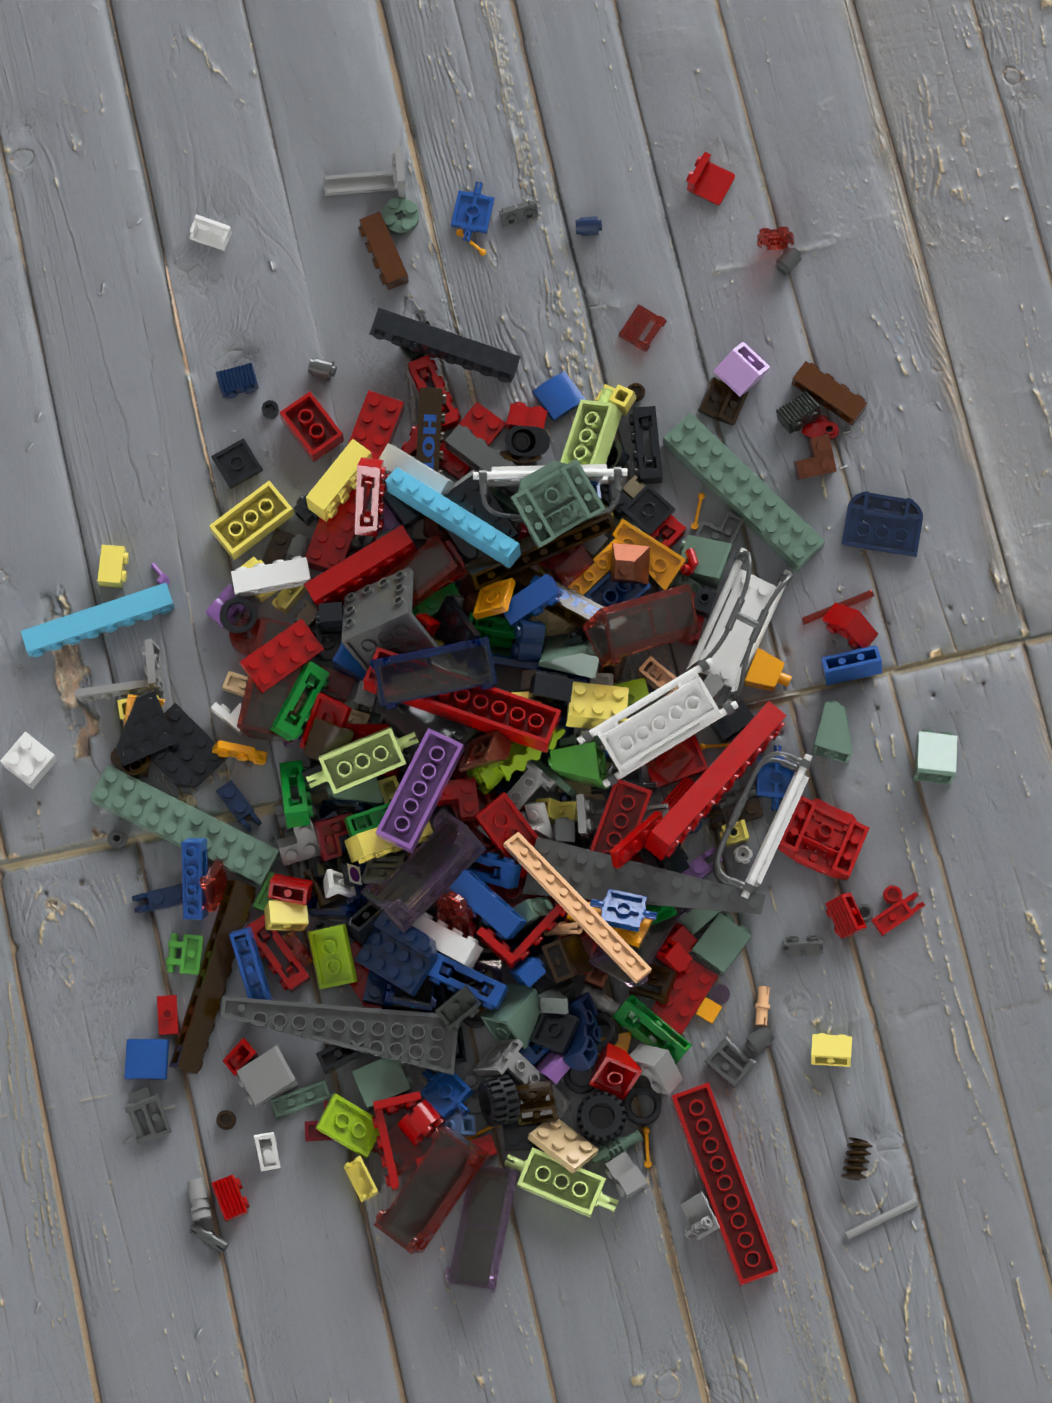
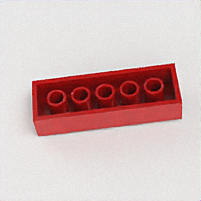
M401 525L306 582L304 586L318 608V604L342 602V605H344V596L360 590L366 585L380 581L421 555L405 528Z

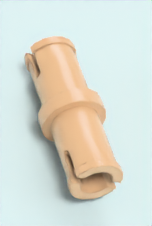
M560 921L550 932H545L544 935L566 937L568 934H581L583 928H577L580 926L577 922L567 923Z
M758 986L757 1003H755V1026H767L768 1010H770V987Z

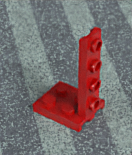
M557 904L513 953H511V948L502 941L500 943L496 940V934L489 928L485 930L481 927L476 932L477 939L509 968L513 969L520 959L524 961L531 953L529 949L533 945L538 946L544 939L542 935L547 930L550 932L557 925L555 921L560 916L564 917L567 912Z
M420 1091L373 1102L375 1116L372 1117L374 1129L378 1128L380 1136H376L378 1148L383 1149L384 1155L380 1156L382 1167H387L388 1175H385L387 1187L391 1186L392 1191L398 1190L399 1181L383 1113L394 1115L399 1113L398 1110L405 1108L406 1111H412L421 1102Z

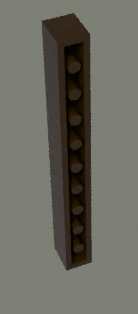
M237 880L227 881L169 1065L171 1068L188 1074H198L203 1066L202 1059L208 1049V1040L215 1027V1017L220 1011V1001L226 992L225 985L232 973L231 966L233 960L236 958L229 934L244 928L245 922L250 915V906L255 899L256 888Z

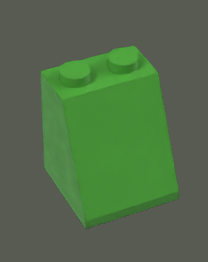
M596 742L550 750L551 757H548L549 766L562 779L609 789V786L605 788L602 783L607 772L605 752Z

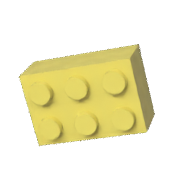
M573 682L571 702L567 705L566 726L593 729L628 707L629 688ZM627 717L619 721L618 724L627 720Z

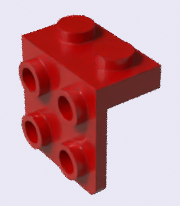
M704 152L702 157L699 156L697 158L694 172L690 171L686 178L688 182L687 191L715 205H720L735 180V174L711 163V154Z

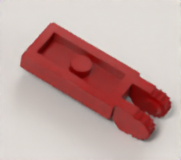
M916 892L905 899L902 898L871 920L881 936H884L911 918L914 913L925 906L924 902L918 903L912 909L908 906L907 903L917 898L918 894Z

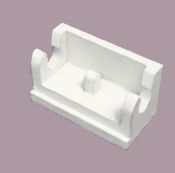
M197 214L190 228L191 240L225 251L232 235L230 226Z

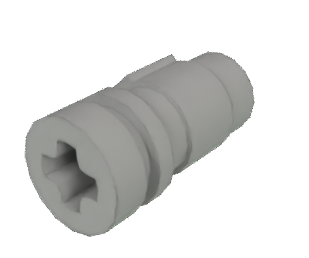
M586 984L581 995L589 992L596 1009L613 1017L620 1003L605 994L599 993L598 989H592V986Z
M198 1178L188 1181V1193L192 1205L190 1210L193 1212L191 1214L193 1222L211 1219L210 1204L207 1203L209 1196L203 1179Z

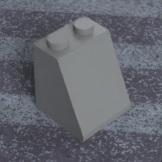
M278 1046L273 1047L237 1070L239 1076L236 1079L240 1087L243 1088L245 1086L248 1094L245 1096L249 1104H254L256 1108L298 1086Z

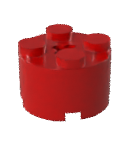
M424 1100L416 1105L410 1114L407 1113L397 1125L416 1147L424 1140L425 1136L428 1139L435 1134L436 1130L434 1128L441 1126L445 1119L430 1102Z

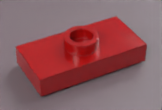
M177 995L157 996L159 1036L179 1035Z

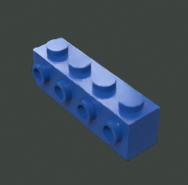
M464 870L450 887L454 891L453 895L460 901L464 900L468 904L467 908L474 914L478 913L482 917L481 921L487 926H492L496 929L495 933L503 940H513L527 922L471 870Z

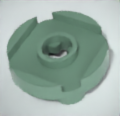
M392 198L383 208L382 217L389 232L396 235H404L417 227L419 212L417 205L409 199ZM399 213H403V215L406 217L401 218V220H398V216L396 215Z

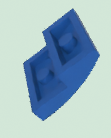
M565 371L547 380L532 391L544 410L548 411L547 414L552 421L567 415L570 410L578 407L580 400H586Z
M127 1039L125 1079L167 1080L169 1040Z

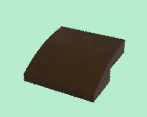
M713 377L697 411L734 426L749 392L744 393L740 397L726 383Z
M315 718L302 754L319 761V756L351 743L354 731L337 726L332 722Z
M551 1080L515 1085L520 1103L519 1118L517 1119L519 1126L558 1120Z

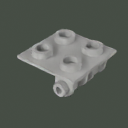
M703 1192L698 1193L681 1204L690 1224L685 1229L684 1235L686 1238L693 1239L696 1237L699 1241L720 1228L717 1218L714 1216Z

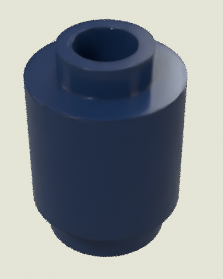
M598 216L580 217V219L575 220L576 234H581V236L599 235V231H602V220H598Z

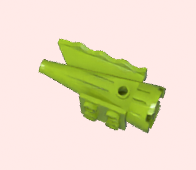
M563 728L555 731L549 749L553 750L557 740L564 735L565 730ZM508 740L512 743L509 757L506 760L466 770L465 772L468 778H475L479 785L477 789L483 794H487L504 776L507 781H510L512 772L515 770L524 771L527 761L530 759L538 761L542 751Z

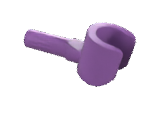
M152 563L151 567L159 576L157 583L159 585L167 583L168 585L170 583L168 576L162 573L155 563Z

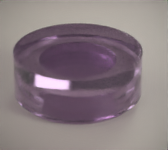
M719 984L712 988L710 992L712 1001L723 1005L729 1000L730 991L725 985Z

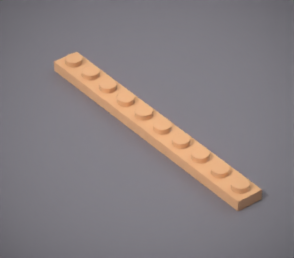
M519 832L504 842L503 847L636 984L651 972L652 969Z

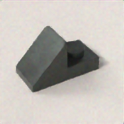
M569 979L539 994V1011L541 1013L568 1014V1002L576 998L574 982Z

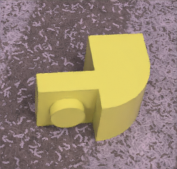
M604 384L603 387L614 391L609 398L610 403H614L622 412V415H627L636 400L635 392L619 384L616 388ZM602 389L598 394L596 401H599Z
M552 798L536 799V802L545 803L550 823H554L555 819L560 817H568L569 820L578 822L577 801L560 802Z

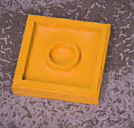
M509 578L481 588L473 617L477 620L508 612L516 583L515 580Z

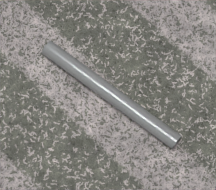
M914 1198L845 1232V1235L849 1240L918 1206L919 1202L917 1198Z

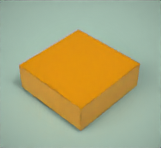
M705 997L695 1015L713 1024L722 1006Z

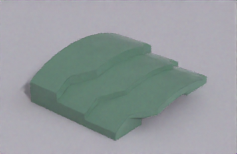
M578 459L568 464L555 460L522 478L518 493L510 497L537 548L542 547L557 536L605 510L603 503Z

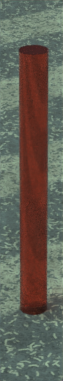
M869 590L838 604L849 607L874 597L872 590ZM832 606L802 617L803 624L805 625L823 618Z

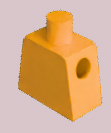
M758 648L745 678L744 685L774 691L777 683L788 687L792 676L782 673L784 662Z

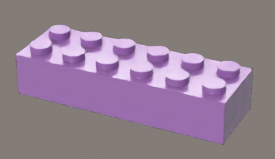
M430 728L427 729L375 832L377 837L413 853L465 750L463 744Z

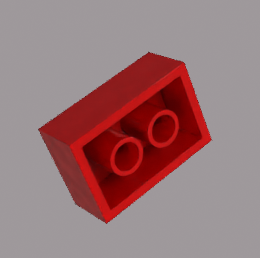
M311 391L280 411L282 422L313 462L344 442L343 433Z

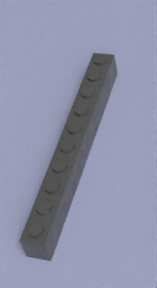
M460 424L445 440L444 448L476 472H479V470H487L489 472L491 467L516 466L512 461L505 460L499 451L488 447L482 438L475 437L469 428L462 427ZM519 486L496 488L510 498L518 493ZM603 534L574 548L592 561L605 547L608 538L606 534Z

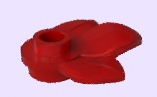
M821 414L816 421L805 425L801 432L809 438L829 434L830 440H833L839 434V427ZM828 428L833 429L832 432H827L826 430Z

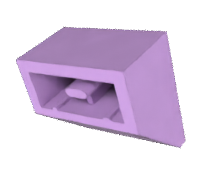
M742 342L726 356L713 372L741 397L763 378L770 366L749 346Z

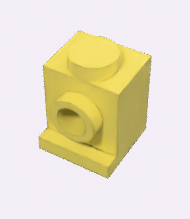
M744 819L736 823L733 830L737 831V835L733 836L730 834L725 846L730 847L749 841L750 837ZM726 825L721 826V831H719L720 841L726 830Z

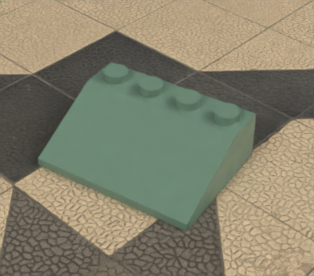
M591 634L583 643L566 647L564 639L568 635L548 639L538 666L593 679L596 678L604 654L605 641Z

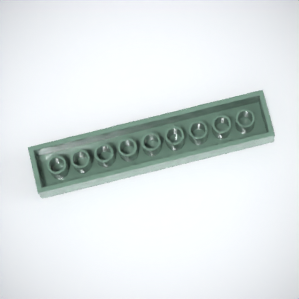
M691 413L663 438V446L732 512L745 519L744 523L796 573L824 547L825 540Z
M110 765L106 767L90 796L93 804L182 848L181 842L187 838H207L208 862L260 888L263 887L269 873L273 871L281 856L278 849Z

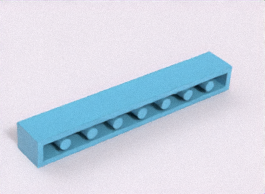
M396 467L385 480L387 492L506 567L510 568L521 555L518 542L400 468Z
M163 583L20 632L28 655L30 657H39L46 651H57L64 645H75L80 643L82 639H93L98 637L100 633H111L116 631L118 627H129L134 625L136 621H147L160 613L161 615L168 614L175 607L167 583Z

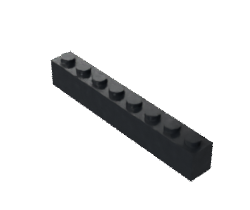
M379 307L369 333L376 339H384L396 346L408 347L411 351L425 353L431 358L443 359L446 363L460 365L466 370H475L483 376H492L501 382H512L520 360L518 355Z

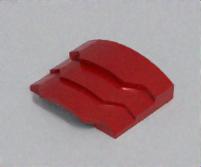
M801 796L777 849L805 867L824 875L847 881L870 827L857 822L853 814L838 809L819 798L810 800Z

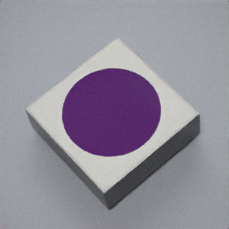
M351 864L342 865L344 884L354 887L362 886L360 867Z

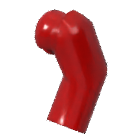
M693 548L685 551L688 562L680 568V572L686 576L693 574L698 566L697 556Z

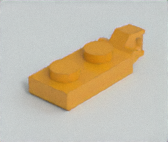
M219 740L212 748V753L218 754L220 757L226 758L230 756L235 757L239 761L249 760L253 761L255 765H264L267 760V752L255 750V747Z

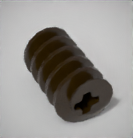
M849 1137L853 1143L847 1144V1147L851 1150L846 1151L845 1154L850 1158L844 1159V1163L849 1166L842 1168L847 1174H842L841 1177L860 1181V1179H866L862 1172L868 1171V1168L864 1167L863 1164L870 1162L865 1158V1156L871 1155L866 1149L872 1148L873 1145L868 1143V1141Z

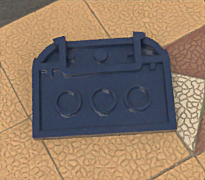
M869 491L859 493L850 500L847 506L841 545L917 557L923 512L919 505L910 498L905 499L869 493Z
M382 913L372 923L375 928L354 961L414 997L438 959L436 955V942L430 936L397 916Z

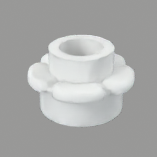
M741 845L734 850V859L738 863L747 864L753 856L752 850L746 845Z

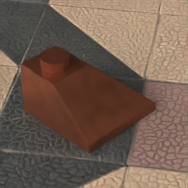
M612 543L610 582L648 585L650 546Z
M498 730L472 739L468 743L458 770L462 772L504 761L509 757L512 743Z

